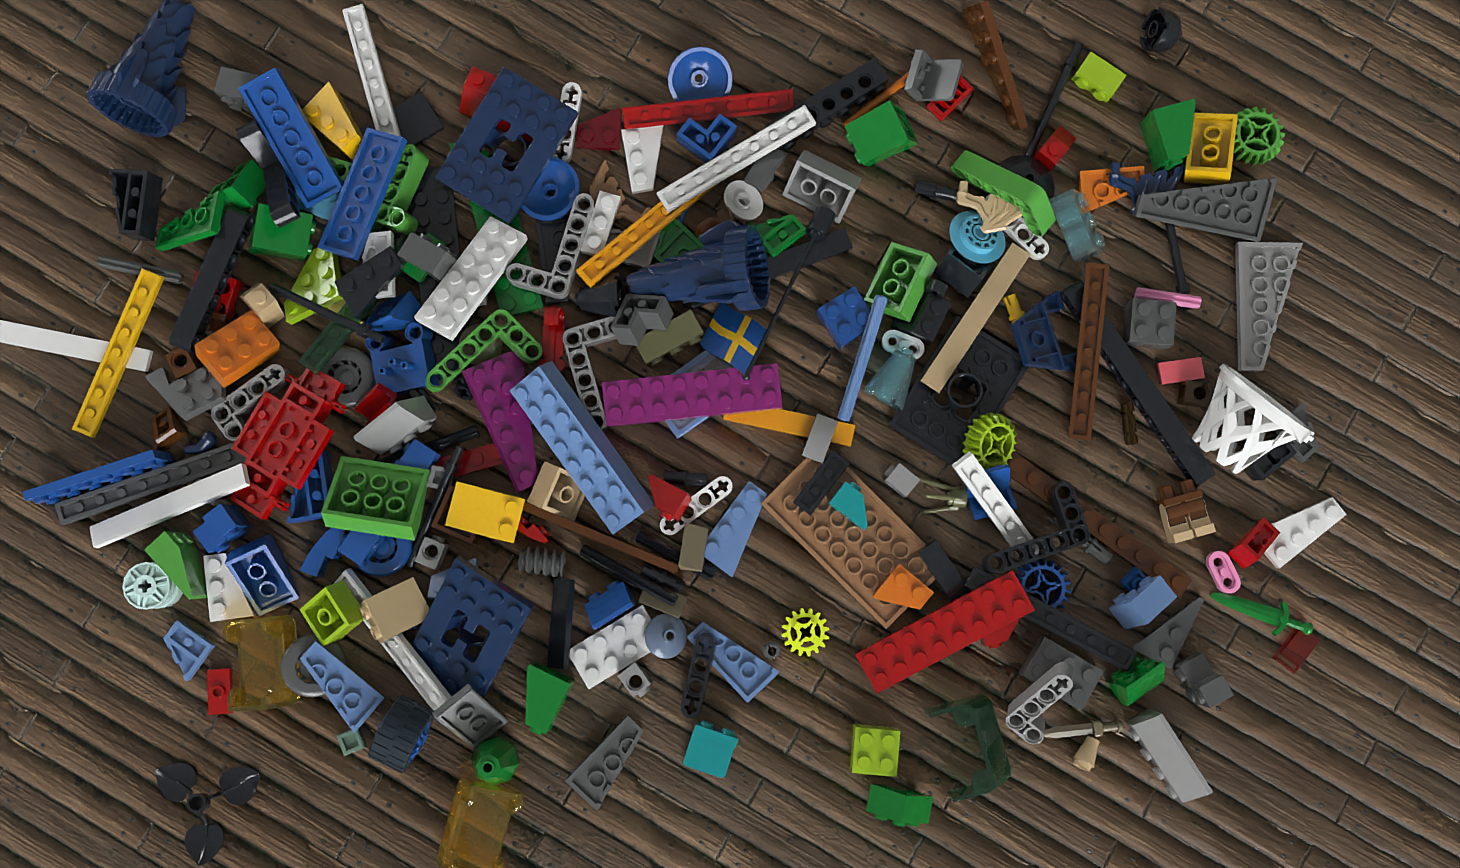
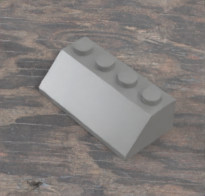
M1147 708L1126 722L1129 730H1127L1128 734L1135 742H1139L1142 747L1140 749L1141 754L1147 761L1150 760L1152 762L1154 774L1159 780L1163 779L1167 785L1165 790L1172 799H1177L1184 803L1213 792L1162 713Z

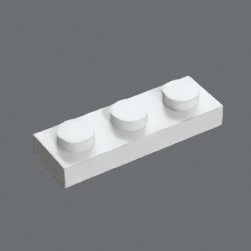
M599 191L581 253L594 256L607 245L621 196Z

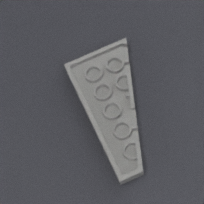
M1237 242L1235 244L1238 371H1263L1271 347L1270 342L1277 328L1278 316L1282 312L1291 283L1290 278L1293 269L1296 267L1298 252L1301 250L1303 243Z

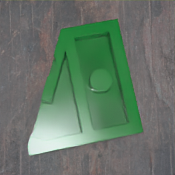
M794 214L786 215L779 219H768L766 223L754 225V223L748 224L757 228L765 249L773 258L807 233L804 225Z

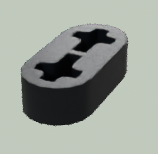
M930 279L925 292L944 299L948 286L939 280Z

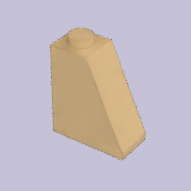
M256 283L239 296L268 329L285 317L277 300L262 283Z

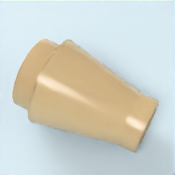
M1087 736L1084 743L1073 756V765L1090 772L1091 768H1094L1100 741Z

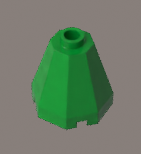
M500 736L480 742L471 757L475 777L490 786L510 781L520 764L515 745Z

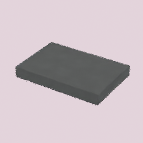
M469 683L432 712L434 718L472 749H475L480 742L485 741L508 722L507 717Z

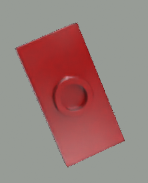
M232 668L207 670L208 715L234 713Z

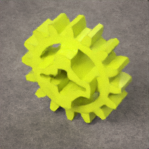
M800 608V614L793 610V617L786 616L785 618L788 621V625H782L786 632L782 633L781 636L788 638L784 642L785 646L791 644L790 651L794 652L798 649L799 656L803 654V651H806L807 656L811 655V650L819 653L817 647L819 645L825 647L822 641L823 639H829V636L824 634L825 631L829 630V627L823 626L827 620L825 618L820 620L821 613L819 612L813 615L811 608H809L807 613H805L803 608ZM802 617L810 618L807 622L799 623L797 621V619ZM817 623L820 628L819 637L815 635L814 629ZM808 626H810V636L808 637L805 635L802 638V632L800 631V629L802 627L806 629ZM791 627L796 630L794 641L791 638ZM811 641L814 643L813 645L808 647L801 646L804 642Z

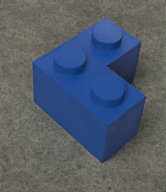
M719 114L706 130L689 117L676 134L677 142L707 163L723 153L737 135V126L722 114Z
M219 504L202 517L205 522L192 532L208 553L219 554L229 548L231 541L244 537L247 534L246 530L251 527V524L237 505Z

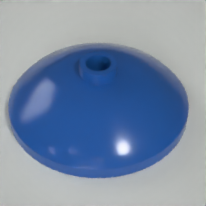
M702 46L692 47L680 53L672 62L668 73V86L676 102L728 96L732 87V73L726 59L716 50ZM697 74L702 75V79L700 81L695 80V76Z
M552 157L521 208L529 216L542 221L556 220L568 214L572 209L576 196L580 194V180L573 167L564 160ZM554 191V196L549 197V193Z

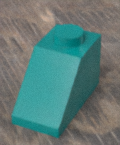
M852 481L849 484L844 482L828 504L860 529L865 530L868 524L864 495L860 493L861 488Z

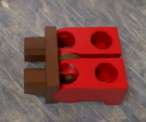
M195 270L193 284L197 278L199 271ZM229 278L211 318L210 331L216 332L234 320L236 302L239 291L243 289L244 282Z

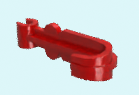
M551 306L544 308L542 355L545 358L539 362L540 366L552 361L560 372L565 369V363L560 359L564 355L565 312L563 307Z

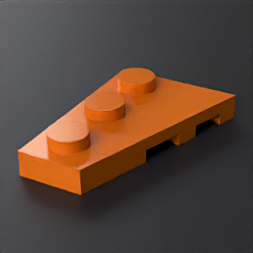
M1144 166L1120 168L1119 174L1126 178H1135L1138 183L1140 176L1145 175ZM1111 169L1078 172L1080 215L1129 195L1127 191L1108 184V174Z

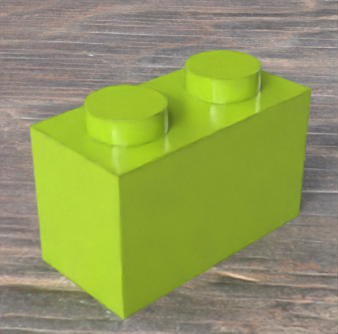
M1090 52L1071 80L1079 88L1091 92L1097 100L1107 103L1126 77V74L1093 52Z

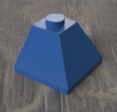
M407 291L379 304L364 323L371 326L374 331L402 330L408 324L417 322L414 316L422 306L412 293Z

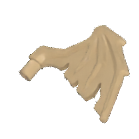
M967 181L959 182L957 203L977 210L983 220L980 228L983 233L1007 230V226L1022 216L1018 207L993 194H990L989 199L985 201L983 196H974L967 192Z

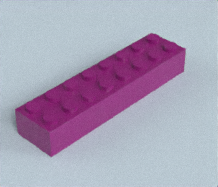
M778 363L753 366L749 375L750 379L747 381L742 379V373L736 368L602 382L606 426L617 427L783 409Z

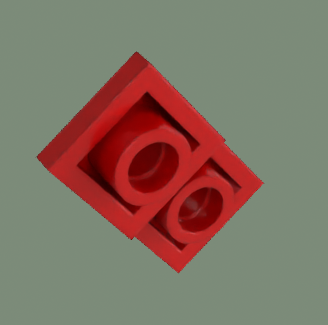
M521 514L517 530L539 542L549 543L551 541L548 538L550 533L542 524L540 526L532 524L528 528L529 522Z

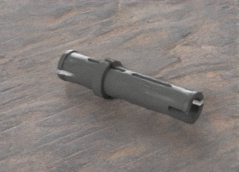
M1055 517L1051 524L1055 525L1057 528L1060 529L1057 518ZM1074 530L1073 537L1077 541L1080 539V533ZM1090 537L1085 544L1080 545L1084 548V552L1092 554L1102 564H1106L1113 556V553L1100 545L1095 537Z

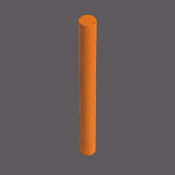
M909 72L842 123L844 128L845 125L875 109L905 86Z

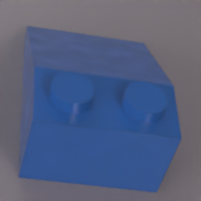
M270 533L229 552L225 564L259 616L300 598L283 554Z
M616 580L606 586L608 591L601 595L598 591L587 598L589 602L585 604V608L593 630L638 604L625 581L619 583Z

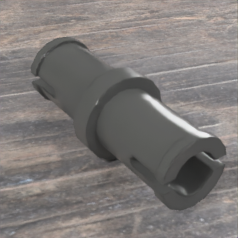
M775 641L766 642L763 646V654L769 659L776 658L780 654L779 644ZM770 646L775 647L774 653L768 652Z

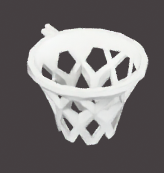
M1222 364L1219 367L1221 371L1211 403L1192 437V440L1196 443L1200 442L1199 447L1205 452L1219 449L1216 461L1223 466L1233 464L1230 470L1237 474L1273 448L1293 440H1297L1300 444L1303 441L1306 443L1308 440L1313 441L1314 438L1312 436L1315 433L1294 414L1228 365ZM1227 394V402H1226V408H1225V406H1224V396ZM1255 408L1253 425H1245L1244 412ZM1223 424L1221 437L1217 438L1218 428ZM1283 429L1274 440L1264 441L1266 432ZM1246 440L1244 448L1234 453L1237 442Z

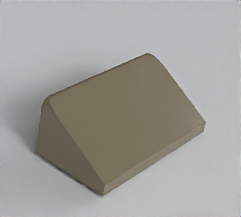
M685 523L679 559L680 569L702 572L708 528Z
M669 590L678 596L675 605L670 606L651 594L642 591L638 602L680 618L688 597Z

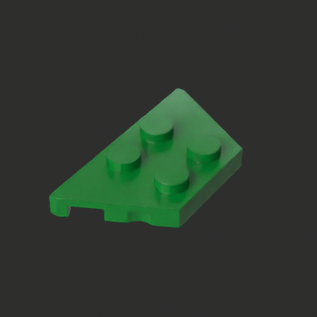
M675 219L661 230L654 258L658 262H665L664 258L685 255L684 252L702 249L704 244L679 220Z

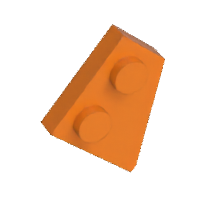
M898 564L872 597L877 600L920 610L934 592L901 564Z

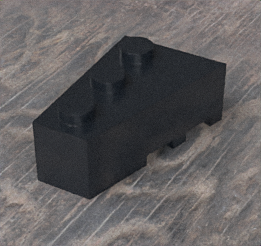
M108 169L109 175L113 179L114 188H112V194L116 197L117 207H115L119 234L133 240L154 241L163 178L143 170Z

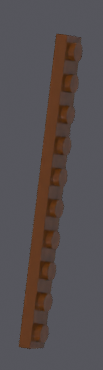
M1013 451L1011 453L1012 459H1007V464L1010 467V477L1052 507L1048 492L1053 485L1058 483ZM1059 488L1058 495L1064 498L1065 492L1062 488ZM1078 498L1092 537L1098 539L1100 543L1132 566L1139 568L1147 577L1153 578L1160 575L1175 593L1176 598L1182 596L1192 581L1190 578ZM1066 509L1065 515L1071 520L1073 514L1070 509Z

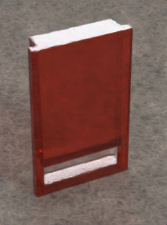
M1294 629L1272 658L1294 675L1320 640L1312 633L1305 635L1300 630ZM1281 653L1297 667L1293 670L1277 657L1278 654Z

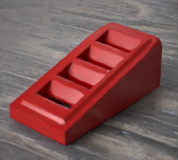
M961 75L955 92L958 99L953 98L949 101L952 104L951 106L945 101H931L926 106L940 122L973 91V87ZM937 102L946 110L944 113L935 105Z

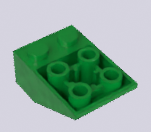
M1137 656L1134 658L1128 671L1116 670L1110 675L1111 679L1106 681V683L1120 703L1129 706L1164 681L1165 664L1161 661Z

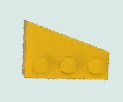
M328 81L302 111L313 127L350 159L354 160L363 135L342 100V96Z

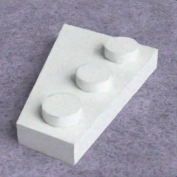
M391 231L370 233L362 256L363 263L389 246L394 249V233ZM395 277L387 287H383L377 294V299L396 297Z
M229 553L203 556L210 622L257 616L245 593L225 564Z

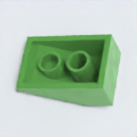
M164 531L144 549L188 599L207 598L206 579L198 549L193 544L194 540L188 533Z

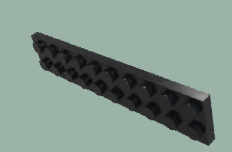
M442 166L427 167L411 200L412 216L418 221L414 234L419 236L421 233L424 235L428 232L432 233L446 243V247L450 249L449 251L456 254L459 258L461 250L454 190L435 178ZM428 274L423 282H419L421 306H423L440 283ZM468 321L453 341L432 330L433 337L431 342L436 365L459 345L462 333L469 327ZM448 361L446 363L449 370L455 371L458 369V364L455 361ZM469 364L464 370L473 367V365Z

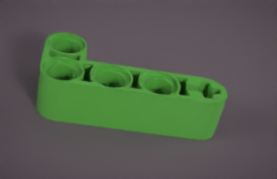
M408 144L404 148L375 219L390 230L405 235H410L411 232L414 233L418 226L417 219L408 214L407 209L429 162L428 156L412 144Z

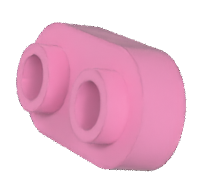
M1222 551L1209 553L1206 557V566L1217 588L1223 593L1236 592L1240 588L1241 581L1230 557ZM1215 558L1219 560L1218 566L1214 565ZM1225 578L1229 580V584L1227 586L1224 585Z

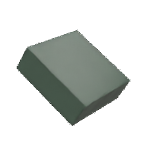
M360 727L355 733L350 729L336 735L344 756L367 747Z

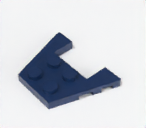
M1059 290L1049 294L1010 324L1024 366L1075 372L1077 352L1062 356L1048 315L1049 313L1065 309Z

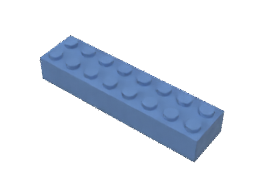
M552 361L537 367L510 390L612 534L618 532L655 505Z

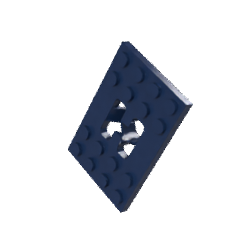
M503 67L435 178L498 218L511 224L579 113ZM501 120H504L511 124L508 132L500 134L495 128ZM522 134H527L533 138L529 148L522 138ZM509 139L514 142L516 139H519L523 142L524 153L519 161L507 164L503 160L507 154L499 148L503 141ZM486 143L493 149V156L491 158L481 154Z
M458 556L455 558L411 646L451 696L455 695L469 683L485 697L534 605L463 557ZM479 625L487 628V637L475 635L473 633L475 628ZM458 627V633L461 638H458L456 643L453 644L445 638L447 630ZM483 645L477 659L467 653V649L470 646Z

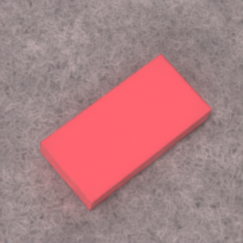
M1201 357L1156 364L1160 385L1205 378Z

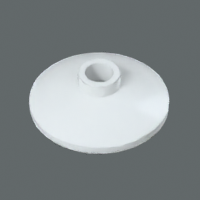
M740 180L733 181L726 187L724 201L734 216L742 220H753L761 214L763 200L755 187Z

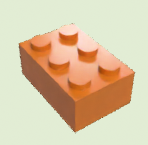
M250 310L195 344V352L199 360L222 387L225 388L280 353V342L253 310Z

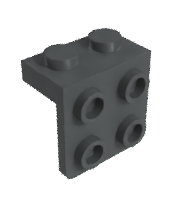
M923 49L915 50L904 90L916 101H951L956 92L963 62L960 59L933 60Z

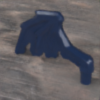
M1112 162L1111 171L1108 174V184L1127 191L1133 202L1131 213L1134 215L1138 195L1175 190L1184 171L1185 164L1175 167L1172 176L1167 181L1168 173L1166 170L1156 171L1153 177L1152 173L1141 175L1137 183L1135 178H1126L1119 174L1120 163Z

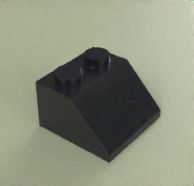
M952 246L935 268L934 273L942 281H946L953 286L958 293L968 298L995 262L976 263L970 261Z
M924 292L910 322L895 317L890 328L918 338L924 344L930 346L939 331L951 302L932 293Z

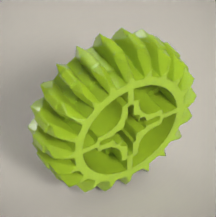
M986 413V415H979V419H973V425L968 426L969 431L964 434L966 440L962 443L966 447L963 449V452L967 454L970 451L984 470L996 465L1007 464V459H1012L1011 453L1016 451L1014 444L1018 443L1014 439L1018 433L1014 431L1015 426L1011 423V420L998 413Z

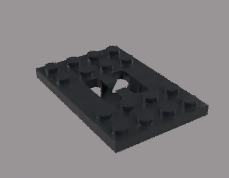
M959 316L953 321L888 425L951 466L965 455L963 449L966 446L962 442L966 440L964 434L968 433V426L973 425V419H979V415H986V413L1000 414L1028 369V366L1023 365L1020 354L981 330L956 367L962 373L955 376L951 375L942 388L945 391L947 404L942 406L935 402L934 396L937 391L923 383L921 379L962 319ZM963 377L958 386L965 391H968L970 386L975 383L977 397L974 398L973 403L961 405L958 399L949 395L950 386L953 384L952 381L954 379ZM983 386L986 388V391H985L984 394H983ZM970 407L972 409L968 420H964L956 414L957 409H968Z

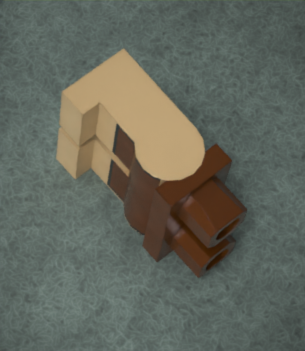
M1192 479L1178 482L1181 493L1175 495L1172 484L1158 488L1160 499L1156 500L1160 510L1168 543H1178L1216 532L1214 524L1210 522L1206 504L1202 497V490H1196Z

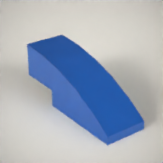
M330 528L311 549L300 571L315 577H323L330 558L340 559L342 553L338 551L341 546L339 542L346 533H350V530Z

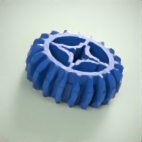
M1041 558L1040 563L1036 560L1032 564H1024L1025 568L1018 566L1017 569L1021 574L1015 575L1027 594L1034 593L1037 599L1054 608L1056 606L1060 609L1065 607L1061 601H1069V598L1064 595L1065 593H1071V589L1065 588V585L1071 584V581L1063 579L1068 575L1067 572L1059 573L1062 570L1061 565H1057L1054 568V560H1050L1047 564L1046 558ZM1041 569L1048 571L1055 581L1048 582L1044 574H1041ZM1034 571L1032 583L1029 586H1025L1027 577ZM1040 584L1050 585L1041 589V591L1032 590L1040 586ZM1057 589L1055 597L1048 603L1049 593L1051 590Z

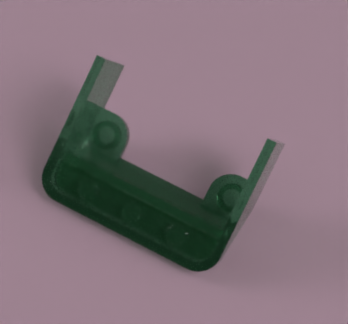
M978 694L924 709L925 714L930 718L952 712L954 721L962 727L974 725L986 769L979 770L973 775L972 785L948 791L947 795L953 802L987 794L1010 778L1011 768L992 701L987 696Z

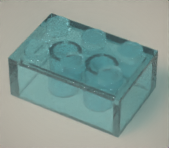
M1073 188L1049 199L1074 261L1082 262L1105 252L1103 246L1106 245L1101 233L1096 232L1095 226L1098 224L1093 213L1088 212L1086 208L1089 206V202L1085 194Z

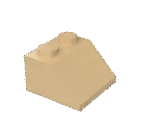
M544 461L527 502L575 521L585 495L567 470Z

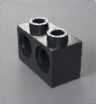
M1271 436L1268 440H1274L1277 436ZM1288 442L1273 448L1243 470L1252 481L1265 480L1297 452Z

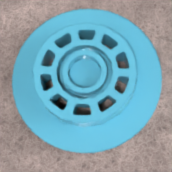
M977 211L959 213L953 218L949 229L950 239L955 249L963 257L976 263H990L997 260L1005 249L1003 231L985 234L980 229L983 220Z

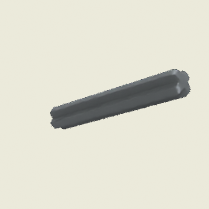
M100 255L97 261V265L102 268L139 275L141 268L165 277L164 281L181 284L184 278V274L179 271Z

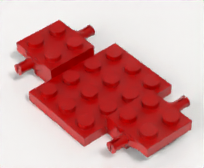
M308 365L305 372L299 378L290 373L286 375L292 380L285 377V381L291 385L282 400L267 391L264 392L231 448L247 458L244 464L247 467L250 486L233 492L230 499L263 520L268 519L275 506L282 511L288 509L286 507H289L290 504L281 499L286 486L289 484L301 490L335 432L322 423L325 422L332 409L343 414L345 411L342 409L346 410L347 408L346 405L338 402V398L346 385L311 365Z

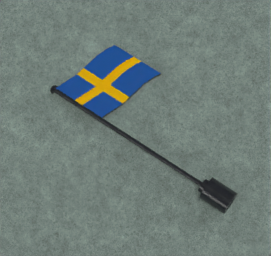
M817 206L806 228V232L811 239L767 329L751 317L731 309L725 303H720L700 343L711 355L731 364L741 372L742 379L745 381L750 379V372L814 241L826 238L836 218V214L825 206Z

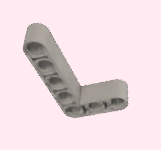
M579 194L574 200L552 273L523 264L513 263L506 269V276L513 286L555 299H564L568 296L594 210V201L589 194ZM588 202L590 207L582 210L579 208V204ZM581 222L584 226L581 230H575L572 228L573 224ZM570 242L578 245L573 251L566 249L567 244ZM561 264H571L570 270H560ZM514 271H521L523 273L520 279L515 280L511 278ZM536 277L544 279V282L539 286L532 284L533 279ZM557 283L565 285L564 290L561 292L554 291L553 287Z
M613 317L570 328L563 334L564 346L580 401L593 419L596 417L603 419V425L600 427L603 432L607 429L605 409L587 348L617 339L614 333L610 331V326L615 319ZM592 329L600 330V335L597 338L589 337ZM571 335L579 336V341L576 344L568 343ZM576 356H585V362L582 365H575L574 360ZM583 376L591 377L589 385L582 386L580 384ZM591 396L596 397L597 404L593 407H588L586 400Z

